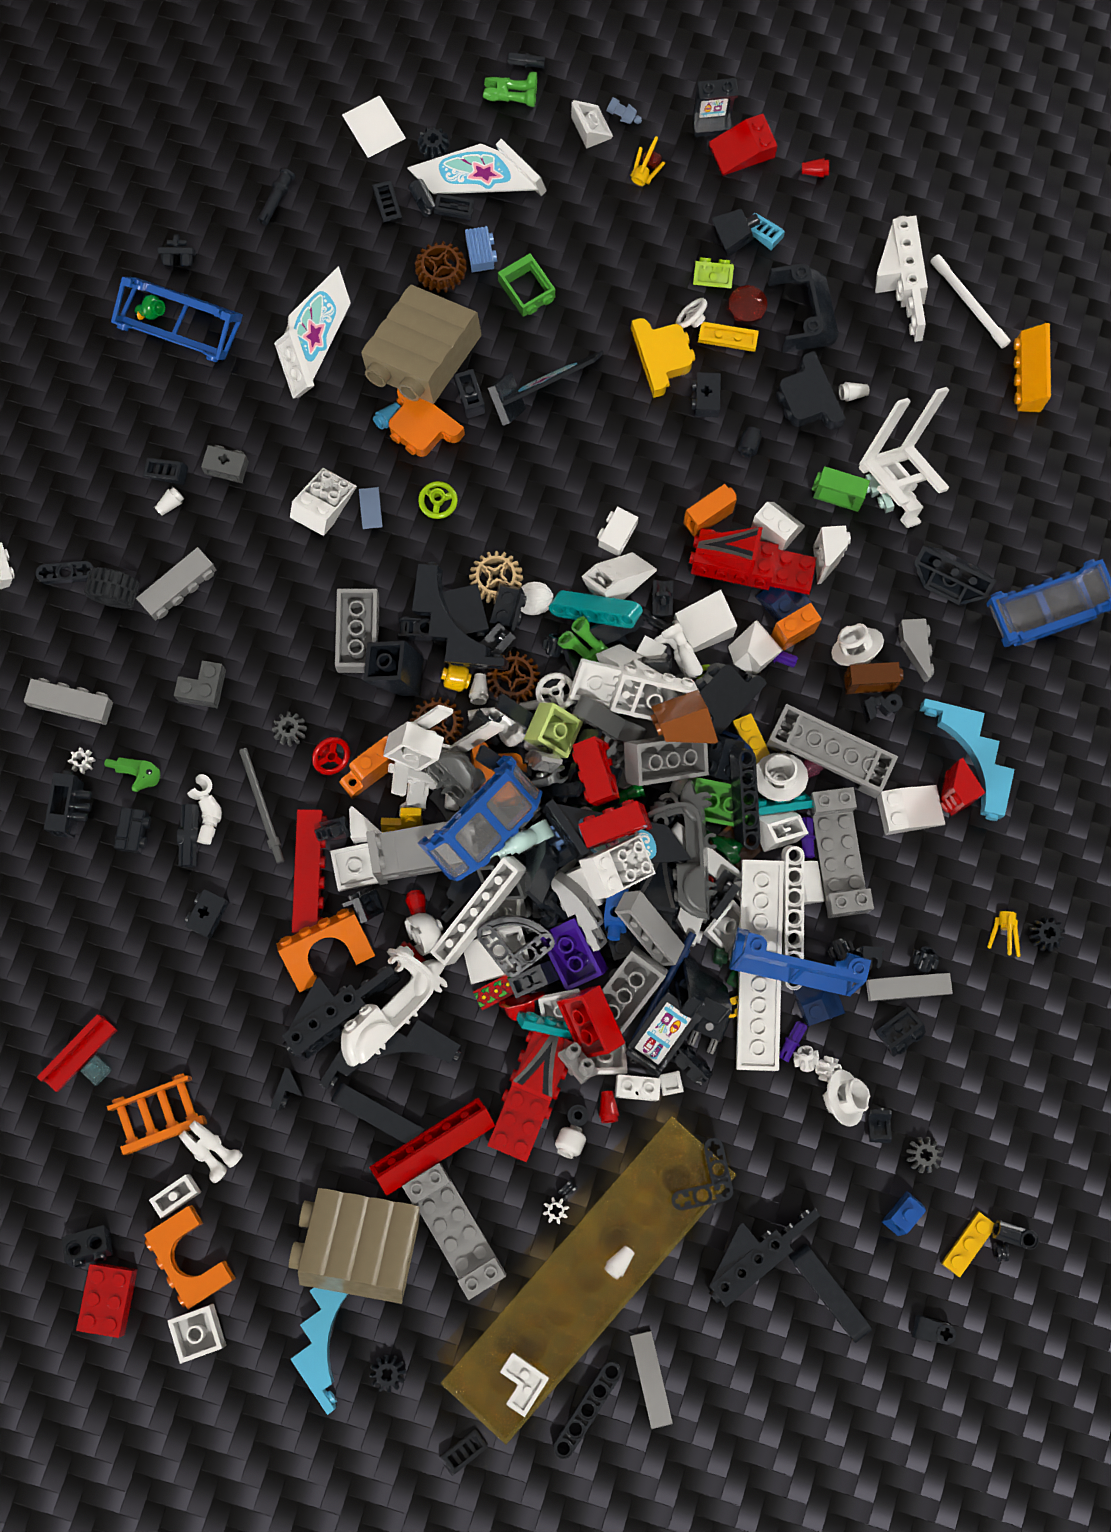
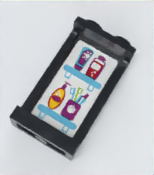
M736 78L697 83L692 118L695 137L723 134L732 128L731 116L735 98L738 97Z
M669 988L625 1050L627 1059L634 1064H641L649 1075L660 1077L663 1069L696 1023H699L702 1016L696 1013L692 1018L681 1014L677 993Z

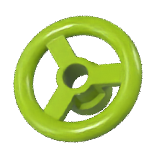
M435 481L427 484L421 490L418 502L420 509L425 515L434 519H442L453 513L457 506L458 498L452 486L445 482ZM435 487L444 488V489H446L449 493H446V494H445L442 489H440V488H435ZM425 495L434 504L433 512L428 510L425 505ZM436 497L441 498L439 501L435 500ZM452 499L450 507L446 511L439 513L440 506L444 501Z

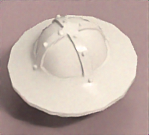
M858 623L853 626H846L839 633L838 641L834 644L831 653L833 660L840 665L868 664L882 649L884 639L882 633L876 629L867 628L864 624Z
M772 753L763 757L756 764L758 792L767 799L777 802L790 801L798 797L805 790L808 782L807 769L803 762L794 755Z
M845 1070L834 1071L829 1078L827 1091L823 1095L825 1105L829 1113L834 1114L841 1124L848 1127L857 1125L862 1118L863 1112L869 1108V1089L861 1080L854 1078L850 1072Z

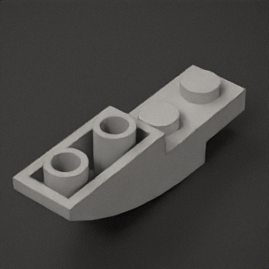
M561 871L556 873L551 886L560 899L562 909L568 917L576 915L577 923L582 927L586 936V942L591 946L593 952L600 950L608 942L600 927L604 923L601 911L577 882Z

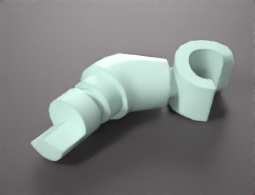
M542 820L532 825L528 830L520 831L515 836L509 837L510 839L505 842V846L499 852H495L490 859L496 855L502 860L503 857H508V854H520L533 845L555 835L547 820Z

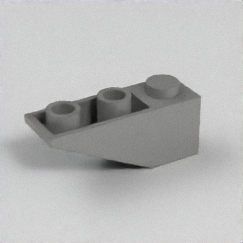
M926 619L902 620L898 625L900 645L923 681L928 682L934 674L933 663L930 664L932 646L928 644L930 626L926 624Z

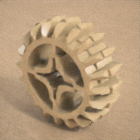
M495 551V556H491V553L487 552V558L481 555V562L475 560L474 565L476 567H471L470 570L473 574L469 575V579L472 580L470 585L478 584L481 600L486 597V602L489 603L491 599H495L497 591L492 590L498 587L499 583L522 587V583L519 582L523 580V576L520 575L522 568L518 567V561L512 562V555L506 558L505 552L501 556L498 555V551ZM491 565H499L496 568L490 567ZM506 569H509L513 576L511 583L507 582V579L504 577ZM482 572L485 573V576L488 578L487 585L485 587L480 582V576ZM493 576H500V579L496 578L495 580H493Z

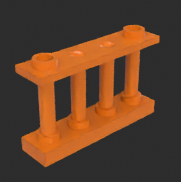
M182 1073L172 1077L173 1081L127 1099L123 1096L112 1100L113 1104L107 1106V1109L109 1111L117 1109L127 1138L125 1141L126 1145L120 1147L123 1155L134 1153L180 1135L184 1130L190 1131L189 1125L194 1120L202 1126L207 1124L205 1116H198V1113H195L185 1083L192 1080L191 1076H185ZM176 1086L187 1117H185L186 1121L180 1124L174 1119L165 1090ZM155 1094L158 1096L167 1125H165L166 1129L162 1131L155 1129L145 1098ZM134 1102L138 1103L147 1130L145 1133L146 1137L138 1139V1136L135 1137L125 1106Z

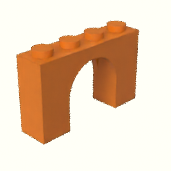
M352 907L349 909L344 908L338 911L335 916L323 918L316 925L304 927L297 934L285 936L276 943L278 952L299 993L312 987L317 979L308 960V953L312 945L320 939L332 937L343 941L348 947L356 965L375 956L373 948Z
M193 1205L184 1208L144 1234L147 1248L156 1254L157 1258L155 1260L161 1270H165L168 1275L166 1277L168 1284L172 1289L175 1288L177 1290L179 1303L182 1307L186 1306L187 1309L194 1307L236 1279L226 1261L220 1262L198 1276L188 1275L177 1266L175 1261L177 1243L183 1236L203 1224Z

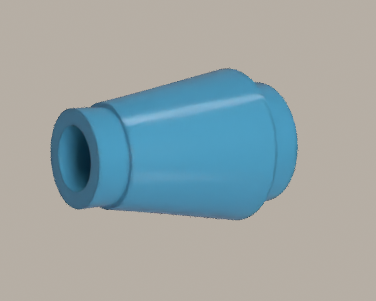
M395 402L377 411L373 417L375 424L382 430L388 428L390 419L401 408L400 405Z

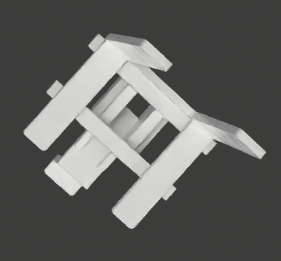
M947 387L935 391L901 447L879 453L911 402L908 398L897 401L859 463V469L863 473L870 472L880 483V486L877 487L880 494L888 493L897 505L902 506L906 511L900 519L906 528L921 523L917 516L923 506L912 492L917 487V483L927 480L938 493L949 489V486L914 447L949 392ZM909 459L920 473L910 476L899 462Z
M438 705L413 722L417 723L419 727L428 730L453 714V709ZM489 721L452 745L443 743L441 752L453 751L465 754L504 730L505 725ZM396 761L394 764H389L388 772L393 773L391 793L404 796L407 790L406 802L400 805V809L421 808L422 811L426 809L428 790L436 789L437 785L428 775L427 767L421 771H416ZM446 793L444 807L457 811L459 805Z

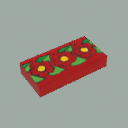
M505 975L473 991L482 1011L514 995L508 981L511 977Z

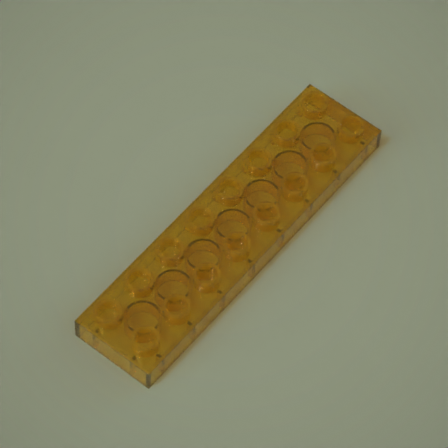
M671 1116L441 1381V1384L505 1445L710 1207L711 1204L687 1210H678L671 1203V1197L674 1192L711 1183L703 1144ZM713 1154L714 1157H709V1160L711 1162L719 1158ZM715 1163L712 1167L713 1173L717 1176L722 1175L724 1166L721 1163ZM728 1167L732 1181L737 1174ZM723 1184L720 1185L721 1188L715 1191H713V1186L709 1187L712 1192V1200L716 1199L714 1195L721 1194L725 1189ZM704 1189L698 1190L696 1193L697 1200L700 1202L706 1201L708 1199L707 1191ZM692 1191L688 1192L690 1195L688 1197L678 1194V1199H675V1203H679L682 1207L685 1201L691 1200V1205L695 1204L692 1198ZM625 1245L635 1254L623 1277L620 1276L617 1280L607 1273L604 1267L607 1265L606 1262ZM512 1352L549 1377L525 1417L506 1405L518 1384L500 1373Z

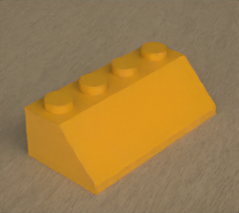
M1050 323L1023 330L1014 340V350H1017V356L1014 359V368H1017V374L1014 378V385L1017 386L1014 403L1017 404V411L1041 412L1051 397Z

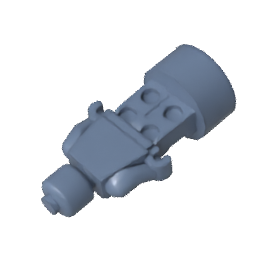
M612 98L606 110L612 115L615 113L621 116V122L631 124L633 120L636 124L642 122V118L638 115L636 116L637 110L630 104H628V107H625L619 103L618 99Z

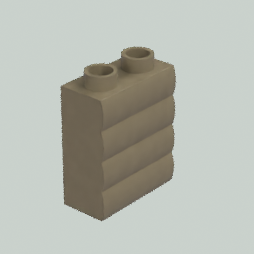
M410 285L361 352L366 367V377L377 386L384 387L386 384L398 388L400 393L411 401H418L421 398L434 404L482 336L478 313L414 285Z
M318 1188L315 1202L305 1200L303 1203L299 1226L308 1228L305 1243H293L289 1268L298 1270L299 1285L402 1304L419 1225L420 1207L407 1203L392 1202L379 1198H369L357 1194Z

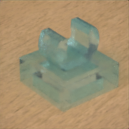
M96 1055L81 1070L95 1086L112 1071Z

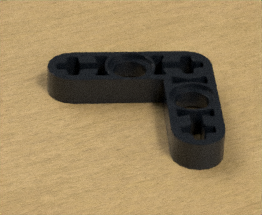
M707 1139L703 1145L711 1183L674 1192L671 1197V1203L676 1209L687 1210L726 1201L732 1197L733 1186L724 1147L719 1139ZM714 1141V1144L719 1145V1149H716L717 1156L722 1155V1160L715 1159L710 1162L709 1157H714L713 1152L707 1149V1147L711 1146L710 1142ZM715 1163H721L724 1166V1172L720 1176L715 1175L712 1171ZM722 1184L725 1188H729V1192H726V1197H723L722 1194L714 1195L716 1199L712 1200V1192L709 1187L713 1186V1191L719 1190ZM700 1189H704L708 1193V1199L704 1202H700L696 1198V1193ZM692 1191V1198L695 1204L691 1205V1200L685 1201L682 1207L679 1203H675V1199H678V1194L688 1197L690 1196L688 1192Z

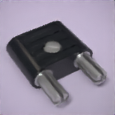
M702 1017L699 1023H696L692 1029L687 1043L690 1045L692 1041L691 1046H694L698 1035H704L711 1038L707 1052L714 1054L718 1042L722 1041L731 1019L723 1018L719 1024H716Z

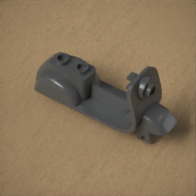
M441 752L439 760L427 767L428 775L437 783L436 789L442 788L441 794L447 793L461 808L486 782L484 773L480 769L475 768L465 754L459 752ZM490 800L487 802V808L505 827L511 820ZM518 803L516 809L520 811L523 806ZM540 805L533 812L534 815L530 819L532 822L542 814L540 812L542 809ZM477 813L472 818L477 824L475 827H480L492 838L498 834L481 813ZM529 821L523 823V824L519 827V831H518V832L527 830V829L525 828V825H526ZM533 846L523 851L522 854L526 855V852L531 850Z
M690 779L681 791L680 802L666 805L665 801L654 802V806H650V812L647 814L648 817L653 818V823H657L659 818H663L665 825H669L668 817L676 814L684 815L686 852L692 860L687 861V863H677V868H673L674 881H677L678 888L674 889V899L690 915L709 920L710 896L717 893V891L710 890L709 888L715 887L717 884L709 881L707 848L715 849L717 845H710L708 843L709 838L716 837V834L706 833L704 809L712 805L710 801L705 800L706 798H711L712 795L708 792L697 794L693 781Z

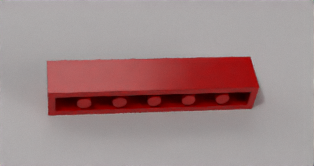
M297 809L292 918L293 934H297L304 927H312L319 920L323 919V917H320V909H324V897H321V889L325 888V876H322V868L326 867V856H323V848H326L327 842L326 839L318 841L314 832L315 829L321 827L319 822L328 820L322 810Z
M477 1098L369 1168L387 1196L495 1127V1124L486 1107Z

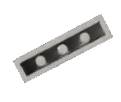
M197 547L136 599L156 621L158 618L165 617L170 608L179 605L188 593L195 592L200 583L204 580H209L214 575L216 569L212 562Z
M44 678L30 680L24 699L28 706L103 725L107 724L113 705L107 694L101 692L91 694L88 693L89 690L77 687L76 690L71 689L69 685L60 682L57 685L50 684V681Z
M641 891L624 892L615 909V913L655 961L662 966L676 965L685 945Z

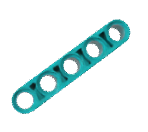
M564 590L559 591L549 605L550 612L558 617L576 620L584 616L589 622L623 628H632L643 612L642 607L634 601Z

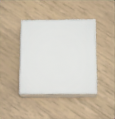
M679 1071L660 1075V1086L663 1096L684 1092Z

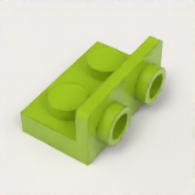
M700 257L699 261H695L693 285L731 288L734 265L730 264V260L719 259L718 263H713L711 258Z

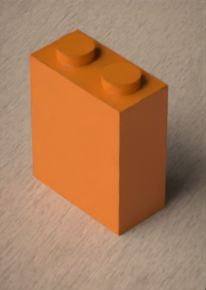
M723 484L686 510L683 523L694 538L695 535H700L701 528L709 529L733 513L737 500L736 493L732 488H728L726 484Z
M809 603L776 622L771 637L784 651L815 633L822 619L812 603Z

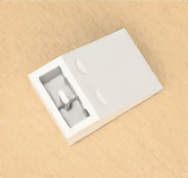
M322 468L292 501L290 518L324 536L334 525L355 491L356 485Z
M632 552L595 564L582 578L593 595L624 600L653 575L657 569Z
M641 835L629 838L579 860L594 900L608 898L656 874Z
M522 928L499 932V935L513 953L526 944ZM490 935L485 936V937H487V938L490 940V943L487 944L488 947H490V945H491L494 941L498 940L497 937H496L494 940H492V938L490 937ZM473 940L464 951L471 984L505 976L479 940ZM496 945L493 948V953L501 956L505 953V948L502 945ZM525 949L522 955L525 959L530 960L528 951ZM508 954V956L505 959L500 961L501 963H503L504 960L507 962L508 971H516L515 966L517 964H511L508 960V957L511 956L510 954ZM531 965L524 971L531 969Z

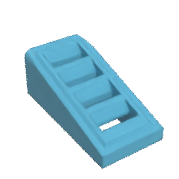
M757 214L760 225L763 227L760 230H757L760 225L751 228L753 236L772 250L783 239L785 231Z

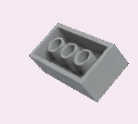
M337 589L335 668L338 673H364L367 643L378 642L379 593L377 589Z
M663 736L624 742L625 777L628 784L643 786L709 775L707 743L665 742Z
M634 946L602 989L622 1034L669 971L637 946Z

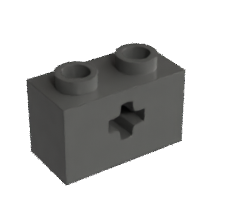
M219 445L214 447L208 446L201 468L206 475L242 483L249 461L242 451H229Z

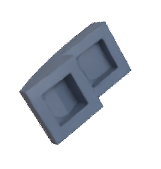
M379 487L359 489L363 529L383 527Z

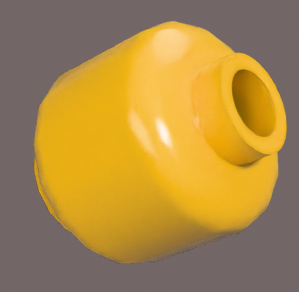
M449 665L448 668H443L440 679L444 680L443 685L445 688L461 692L464 688H468L472 674L469 673L467 667Z

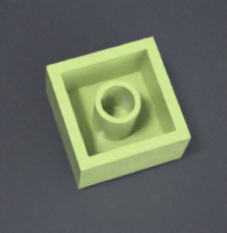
M539 703L524 740L543 752L559 755L560 758H568L583 721L555 703Z

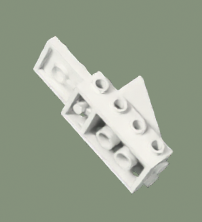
M899 216L892 221L877 272L875 293L896 290L897 301L901 302V307H906L907 317H911L909 331L910 335H914V341L916 342L923 340L926 324L922 304L925 303L928 286L916 216Z
M581 658L569 692V698L579 700L580 696L584 695L608 707L614 713L652 721L650 715L654 713L651 706L698 690L692 679L685 677L683 679L676 678L669 673L661 674L637 659H632L631 664H618V667Z

